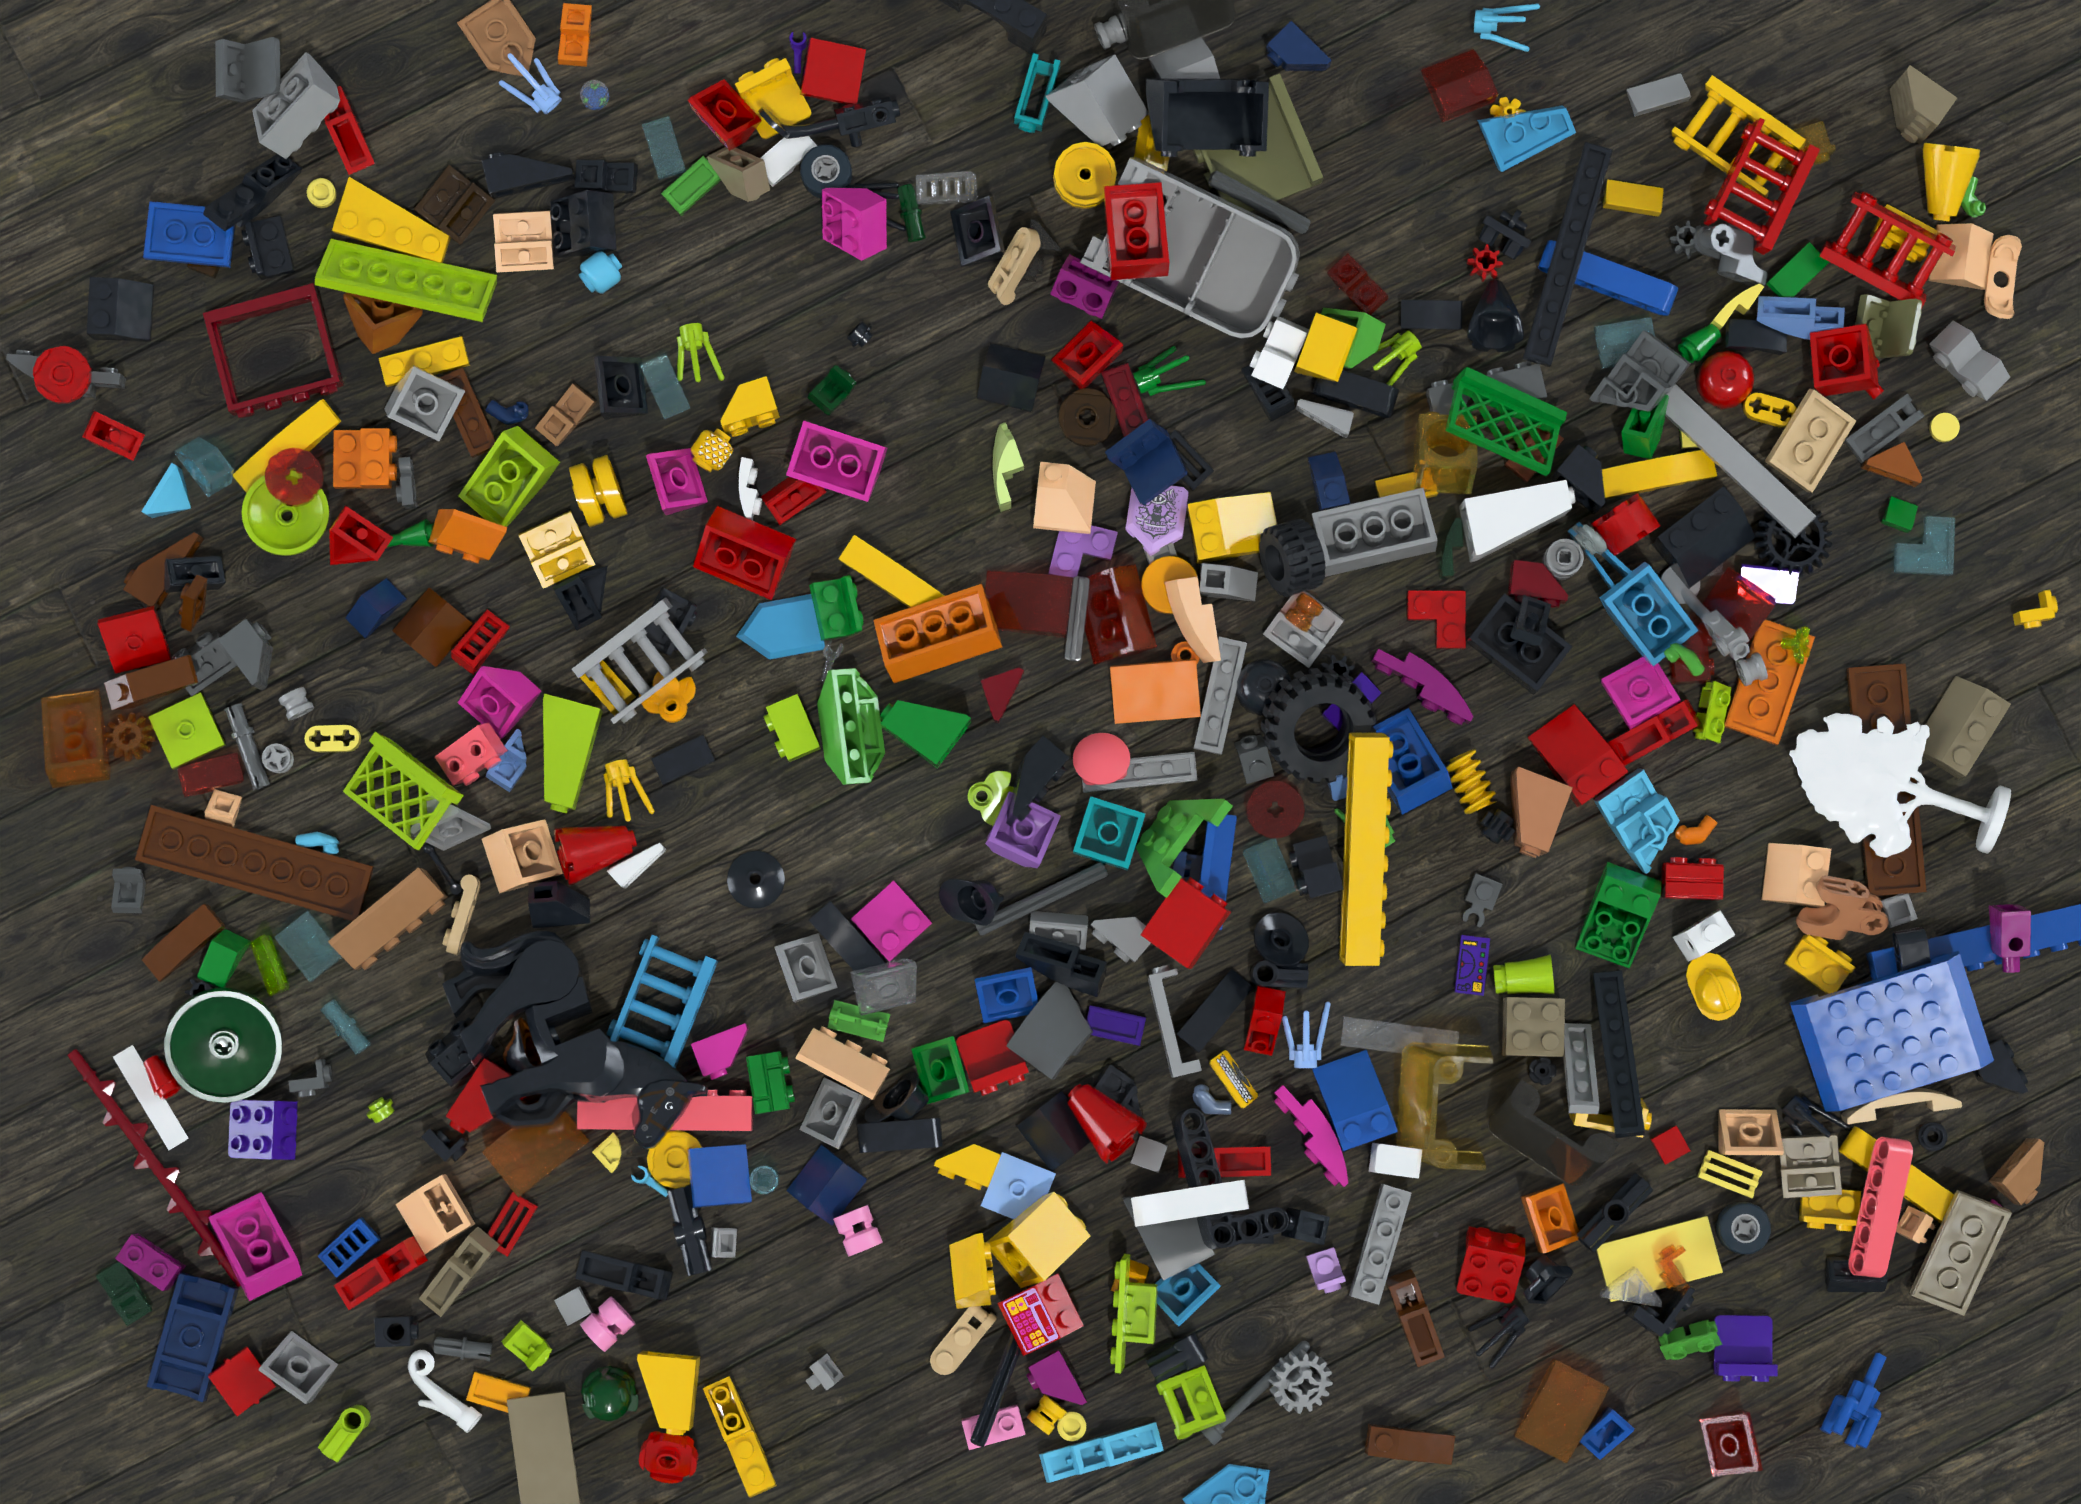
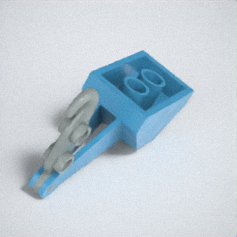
M1578 522L1568 530L1569 535L1580 545L1582 551L1610 589L1600 597L1607 614L1649 664L1655 666L1665 658L1664 651L1670 647V644H1682L1699 631L1648 563L1643 562L1635 570L1631 571L1607 549L1606 542L1599 533L1587 524L1583 526ZM1595 553L1601 555L1623 577L1616 585L1612 582L1594 557Z

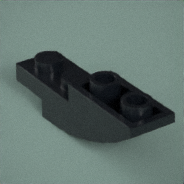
M276 154L245 174L241 184L208 204L203 215L223 231L230 229L234 225L242 227L282 194L301 173L302 168L291 159H285Z

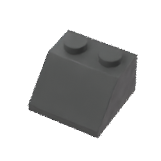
M245 619L218 640L251 685L263 691L267 688L273 651V647L268 641L272 637L262 624L260 625L257 621L252 623Z

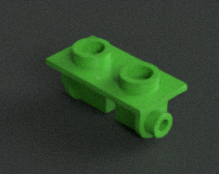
M834 1000L827 1028L883 1042L890 1014Z
M1707 1319L1690 1324L1691 1335L1688 1336L1685 1334L1684 1327L1673 1329L1669 1335L1664 1333L1662 1337L1659 1336L1660 1349L1666 1360H1679L1685 1358L1687 1354L1698 1351L1709 1352L1716 1346L1722 1345L1717 1334L1716 1322H1709Z

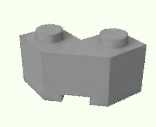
M1952 321L1929 344L1935 354L1933 358L1936 363L1942 368H1946L1972 397L1977 395L1987 401L2010 378L2002 361L1983 350L1973 332L1955 321Z

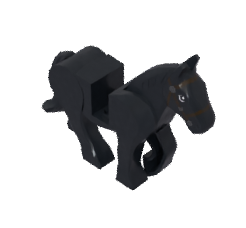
M532 931L490 949L478 948L470 941L462 943L460 957L464 971L459 976L442 983L453 1014L456 1018L459 1017L477 994L493 991L475 1019L460 1031L473 1066L487 1052L500 1028L511 1018L523 1012H526L532 1040L541 1060L539 1065L523 1069L509 1077L498 1079L493 1083L480 1085L490 1113L496 1120L514 1129L553 1125L574 1102L605 1103L606 1101L620 1098H637L639 1121L634 1128L633 1138L641 1148L653 1149L682 1117L693 1097L707 1096L708 1090L706 1086L688 1082L674 1067L659 1056L628 1043L610 1041L600 1029L564 1043L560 1042L555 1027L591 1014L593 1011L578 960L571 949L568 948L566 943L556 933ZM542 1094L539 1102L531 1105H524L519 1099Z

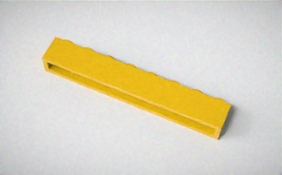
M1349 733L1342 884L1344 890H1342L1339 960L1345 966H1379L1380 957L1384 956V941L1381 940V929L1385 928L1386 916L1385 912H1382V901H1385L1387 898V886L1383 883V875L1388 870V857L1384 855L1385 844L1389 843L1390 836L1389 828L1386 826V815H1390L1391 802L1387 798V787H1391L1392 772L1388 769L1389 758L1393 756V742L1389 741L1390 738L1384 733Z

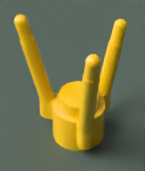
M626 759L606 764L605 769L607 773L603 774L606 784L607 817H613V784V787L618 788L625 820L627 822L631 820L624 785L630 783L629 778H631L649 813L654 814L655 811L636 776L634 766L629 767Z

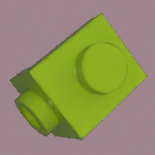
M522 1320L501 1341L531 1371L542 1366L548 1360L552 1351L547 1341Z

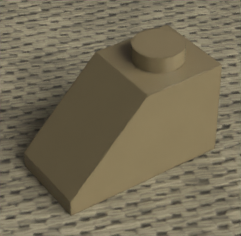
M727 147L707 156L708 162L730 194L749 202L757 200L760 195L770 191L763 159L738 148L729 151Z

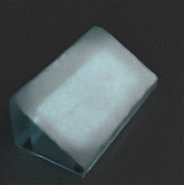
M1275 838L1243 851L1264 903L1297 891Z

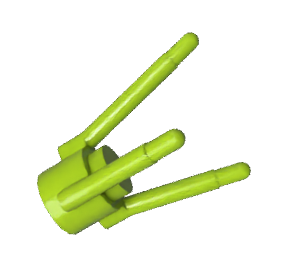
M691 323L679 327L680 336L677 337V380H683L684 350L686 348L687 351L691 352L695 381H701L697 350L703 347V343L719 380L723 381L724 375L709 342L708 332H703L702 324Z
M1406 331L1403 335L1397 333L1391 339L1379 344L1377 352L1393 345L1391 347L1392 352L1374 365V370L1380 369L1396 356L1400 360L1405 358L1404 362L1387 382V385L1392 386L1409 364L1418 358L1416 352L1422 347L1419 340L1410 331Z

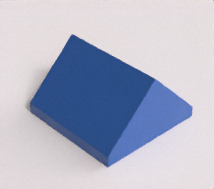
M1031 967L975 979L984 1024L1029 1015L1038 1003Z

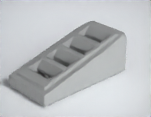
M1303 399L1298 400L1295 408L1298 412L1340 436L1348 437L1354 415L1353 412Z

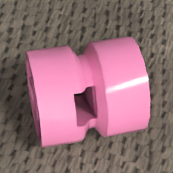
M868 1205L833 1219L839 1234L845 1235L843 1244L848 1257L883 1243L877 1227H872L871 1225L874 1219ZM859 1223L862 1231L854 1233L852 1225Z
M611 1296L598 1307V1314L592 1313L580 1324L585 1333L604 1352L617 1341L618 1334L624 1335L636 1324L627 1311Z

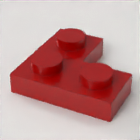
M1408 591L1407 620H1436V649H1465L1466 591Z

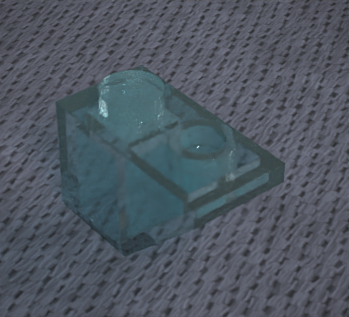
M198 437L175 451L176 456L207 497L232 483L234 469L216 446Z

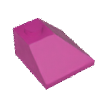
M482 666L458 701V704L481 724L489 722L501 740L531 708L541 690L521 672Z

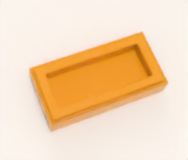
M475 1371L466 1400L508 1413L507 1399L529 1396L531 1388Z

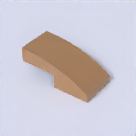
M574 383L558 403L549 409L535 429L554 445L559 446L597 401Z

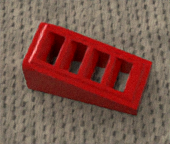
M487 609L451 651V658L474 675L510 629V626ZM485 623H489L498 632L496 634L491 632L484 626ZM478 632H481L483 635L489 638L490 641L487 643L485 640H483L481 637L477 635ZM472 641L482 648L480 652L470 645ZM467 651L474 657V660L470 659L463 652Z

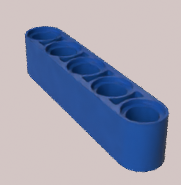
M1553 240L1547 241L1538 265V269L1545 273L1548 272L1556 241ZM1585 251L1583 252L1575 284L1662 316H1669L1678 292V287L1669 282Z

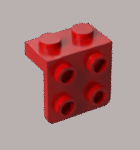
M1003 1020L962 1035L956 1040L974 1093L980 1091L981 1095L984 1096L997 1091V1084L1008 1081L1010 1086L1024 1081V1074L1029 1073L1024 1059L1006 1046L1014 1035L1013 1028L1008 1020Z
M1469 1226L1466 1235V1253L1457 1282V1292L1502 1303L1513 1302L1525 1260V1238L1512 1233L1503 1234L1483 1227L1475 1228Z

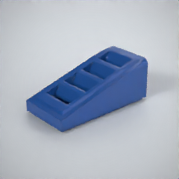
M360 1217L322 1251L318 1257L337 1278L380 1241L381 1238L364 1218ZM357 1229L368 1240L365 1244L354 1233ZM348 1237L360 1248L358 1251H355L346 1241ZM340 1244L351 1255L348 1260L337 1248ZM332 1251L343 1263L340 1267L329 1257Z

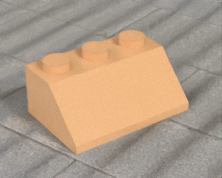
M821 1026L820 1030L813 1028L798 1052L796 1059L874 1100L891 1070L886 1067L888 1061L872 1053L870 1058L860 1053L862 1047L848 1039L845 1044L835 1040L837 1034Z

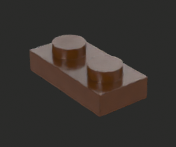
M198 574L191 584L186 583L180 596L183 599L179 610V615L182 616L181 628L190 632L205 609L208 579Z

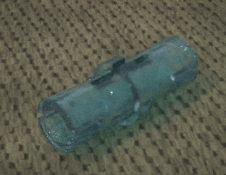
M335 999L327 1003L320 1010L336 1029V1035L338 1037L341 1036L347 1042L355 1055L360 1054L371 1045L355 1025L356 1021L354 1018L350 1019Z

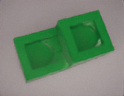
M1809 242L1767 282V285L1778 297L1793 298L1829 261L1820 257V252Z

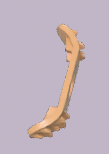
M2005 235L1996 239L1989 255L1984 306L1989 314L1999 319H2010L2014 315L2013 294L2017 261L2022 244L2020 239L2013 235ZM2000 271L2007 275L2008 283L2004 288H2000L1994 283L1996 272Z

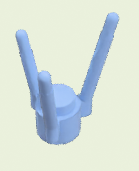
M509 53L507 55L509 60L534 87L535 91L532 94L534 100L503 80L499 81V85L530 105L537 113L541 110L544 114L551 112L561 102L562 99L559 97L561 92L554 86L540 60L535 58L534 63L546 85L542 84L541 86L514 55Z
M1326 1002L1315 1050L1314 1044H1309V1012L1304 1011L1303 1044H1297V1050L1295 1049L1288 1018L1286 1016L1282 1017L1289 1048V1060H1294V1068H1317V1060H1321V1048L1329 1016L1330 1002Z

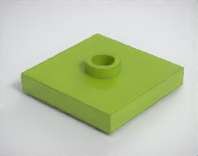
M201 692L148 717L172 769H176L226 745Z

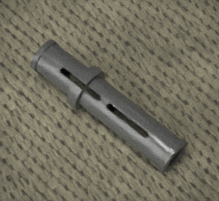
M239 703L231 706L232 708H225L224 711L227 714L233 731L231 734L232 740L237 742L254 791L264 788L263 786H269L271 783L268 780L252 735L254 729L249 727L243 705Z

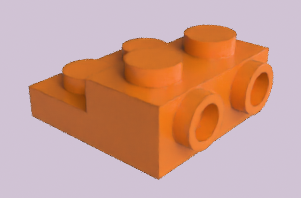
M389 428L334 430L333 487L335 489L392 488V481L397 480V465L392 464V452H397V436L392 435L393 432Z

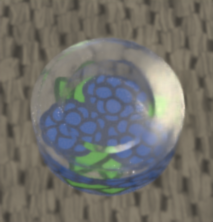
M591 80L582 86L580 97L588 109L599 110L607 105L609 91L601 81Z

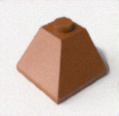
M352 293L343 294V299L356 333L372 354L397 345L423 314V310L420 308Z

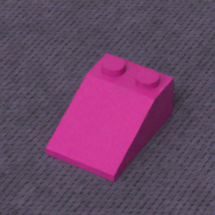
M262 1192L208 1217L237 1280L249 1301L302 1276L298 1259Z

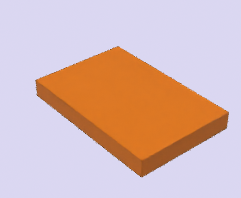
M1196 659L1110 666L1115 724L1201 717Z

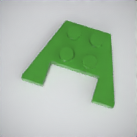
M1225 799L1169 801L1166 806L1160 809L1151 827L1142 834L1136 849L1156 890L1167 898L1182 878V876L1169 867L1203 820L1217 827L1220 825L1233 807Z

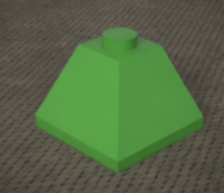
M1323 308L1321 315L1358 328L1344 368H1353L1378 351L1385 323L1365 312Z

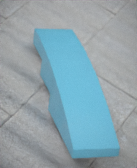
M1154 1422L1041 1453L1039 1456L1046 1482L1050 1483L1100 1468L1111 1467L1164 1450L1157 1424Z

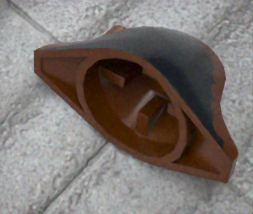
M522 1017L514 1022L512 1040L506 1046L503 1054L504 1064L512 1075L523 1069L541 1064L529 1026Z

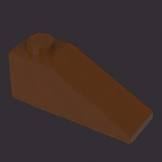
M193 532L143 562L136 570L132 569L124 580L126 586L123 590L148 606H155V609L158 611L169 594L165 593L164 587L165 560L192 558L204 538Z
M186 655L122 675L105 682L104 685L111 709L120 710L136 708L199 682L191 655Z
M1368 1424L1365 1453L1368 1456L1452 1465L1455 1435Z

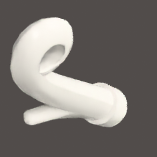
M417 1350L412 1353L408 1361L409 1374L421 1391L431 1399L420 1400L418 1402L419 1406L445 1414L455 1420L457 1425L466 1433L470 1432L480 1420L482 1414L472 1406L468 1407L426 1376L433 1370L435 1363L433 1356L429 1352ZM419 1359L425 1361L426 1366L424 1369L419 1368Z

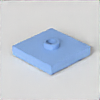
M1002 1152L981 1206L1015 1219L1039 1198L1048 1194L1056 1173Z

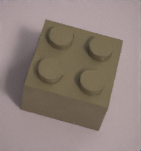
M1503 998L1502 1056L1564 1057L1565 999Z

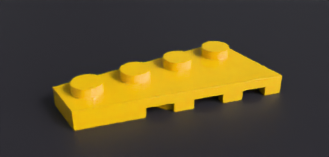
M351 177L348 178L332 228L334 233L417 258L443 263L450 242V237Z

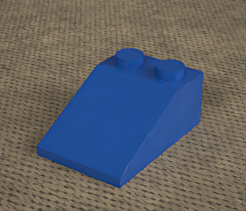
M1409 708L1373 726L1376 733H1384L1390 738L1389 741L1393 742V756L1389 758L1388 769L1392 772L1391 787H1387V791L1402 815L1453 788L1446 767Z
M1367 1050L1312 1069L1342 1151L1398 1132Z

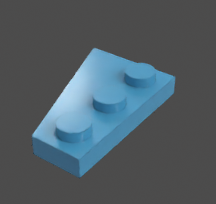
M1564 106L1477 120L1495 164L1501 172L1576 133L1569 113Z

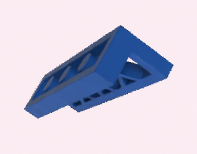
M1226 815L1218 827L1206 822L1199 883L1204 886L1202 892L1209 897L1214 893L1225 901L1237 816Z

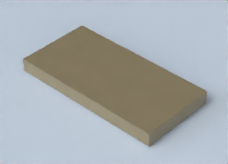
M1956 1190L1909 1292L1911 1296L1964 1316L2012 1212L2009 1209Z
M566 1391L507 1399L521 1504H581Z

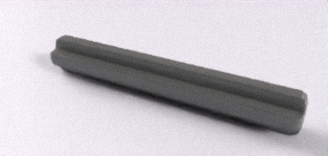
M1219 171L1211 174L1208 184L1213 188L1300 234L1306 233L1311 223L1308 218Z

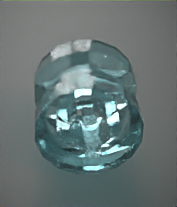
M768 1165L755 1168L749 1178L752 1189L759 1194H769L779 1184L777 1171Z

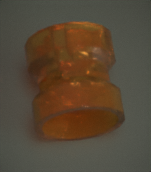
M1301 592L1296 599L1297 604L1295 607L1290 608L1284 616L1294 626L1304 632H1308L1313 625L1312 620L1314 617H1318L1324 608L1315 599Z

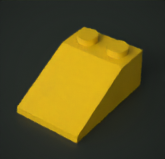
M1271 492L1188 504L1186 508L1197 564L1260 553L1259 542L1261 533H1263L1265 528L1277 525Z

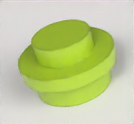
M383 1097L375 1100L368 1106L370 1111L366 1114L369 1119L372 1118L375 1123L384 1120L395 1111L392 1107L393 1101L391 1099L384 1100Z

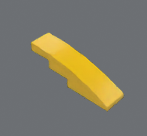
M324 399L320 400L270 440L232 476L247 493L250 487L262 476L278 470H287L297 459L303 458L341 420Z
M1702 450L1602 469L1604 495L1606 499L1649 492L1659 488L1682 485L1687 482L1711 479L1717 476L1715 463Z
M855 535L839 557V561L863 575L864 578L909 608L945 596Z

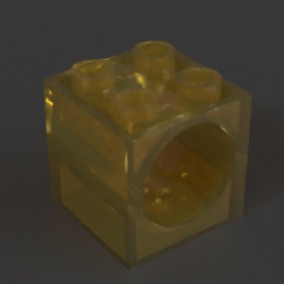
M1436 412L1419 414L1414 438V490L1424 488V492L1471 494L1477 470V445L1445 431L1449 415H1440ZM1463 415L1457 417L1455 425L1464 429L1470 428ZM1473 416L1474 420L1477 423V416ZM1445 446L1454 449L1460 455L1445 457L1435 453L1431 448Z

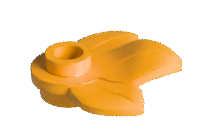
M659 671L654 676L653 687L664 679ZM675 677L641 704L649 713L660 714L667 722H678L685 717L687 704L695 696V683L692 677H686L679 682ZM671 704H677L674 711H668V707Z

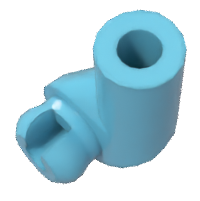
M321 832L296 836L297 846L304 848L323 846V853L336 855L339 852V841L336 837Z

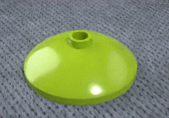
M278 470L262 476L250 487L242 505V520L247 534L258 547L275 555L291 556L307 551L321 539L329 521V505L323 490L312 478L298 471ZM291 512L293 514L292 519L289 521L283 520V513Z

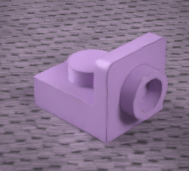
M1334 1247L1306 1256L1317 1290L1324 1289L1325 1293L1341 1289L1340 1283L1346 1282V1279L1342 1273Z

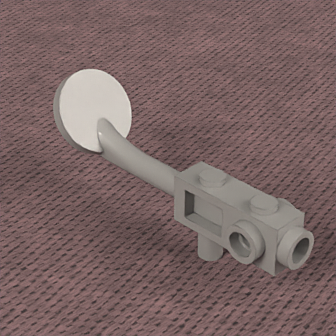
M1671 567L1663 572L1660 580L1678 604H1687L1702 619L1709 635L1716 641L1715 644L1724 657L1729 654L1736 661L1739 658L1745 657L1750 652L1747 644L1749 638L1741 627L1735 629L1717 610L1710 612L1698 600L1696 596L1700 590V581L1688 589Z

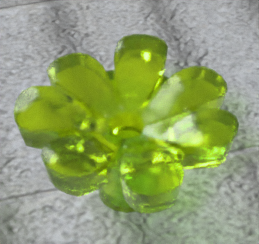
M1807 626L1798 628L1793 638L1784 637L1781 643L1782 649H1791L1794 652V659L1796 663L1803 664L1804 657L1809 658L1810 649L1806 647L1810 642V630Z

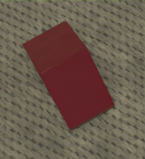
M1016 668L980 680L994 722L999 724L1024 674L1023 669Z

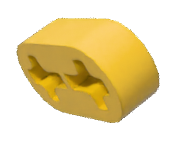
M1753 393L1746 398L1742 409L1746 417L1751 420L1785 428L1791 418L1789 417L1785 421H1781V415L1772 413V410L1781 411L1785 407L1787 408V413L1792 417L1797 408L1787 400L1762 393ZM1757 399L1760 401L1759 405L1768 408V411L1759 410L1757 414L1753 413V407L1749 406V403H1753Z

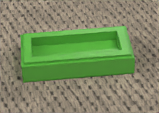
M702 156L661 194L682 216L719 183L721 179L708 160Z

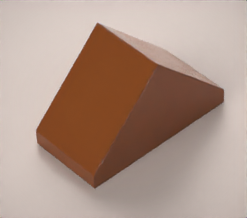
M1905 442L1869 458L1861 467V469L1916 487L1922 481V476Z

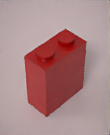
M1191 877L1187 881L1183 878L1179 880L1140 934L1188 969L1194 967L1231 913V911L1225 908L1228 904L1225 900L1214 893L1211 897L1202 892L1204 886Z

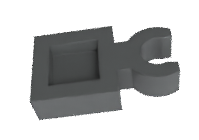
M410 457L399 458L401 477L400 485H396L397 501L402 502V506L405 509L418 508L413 460Z
M1474 874L1464 900L1472 903L1471 908L1464 911L1462 921L1466 922L1470 914H1476L1478 917L1476 927L1480 928L1485 921L1483 910H1493L1502 883L1479 874Z

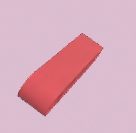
M1880 1137L1874 1144L1849 1256V1270L1853 1275L1881 1278L1887 1272L1913 1156V1147L1908 1140Z

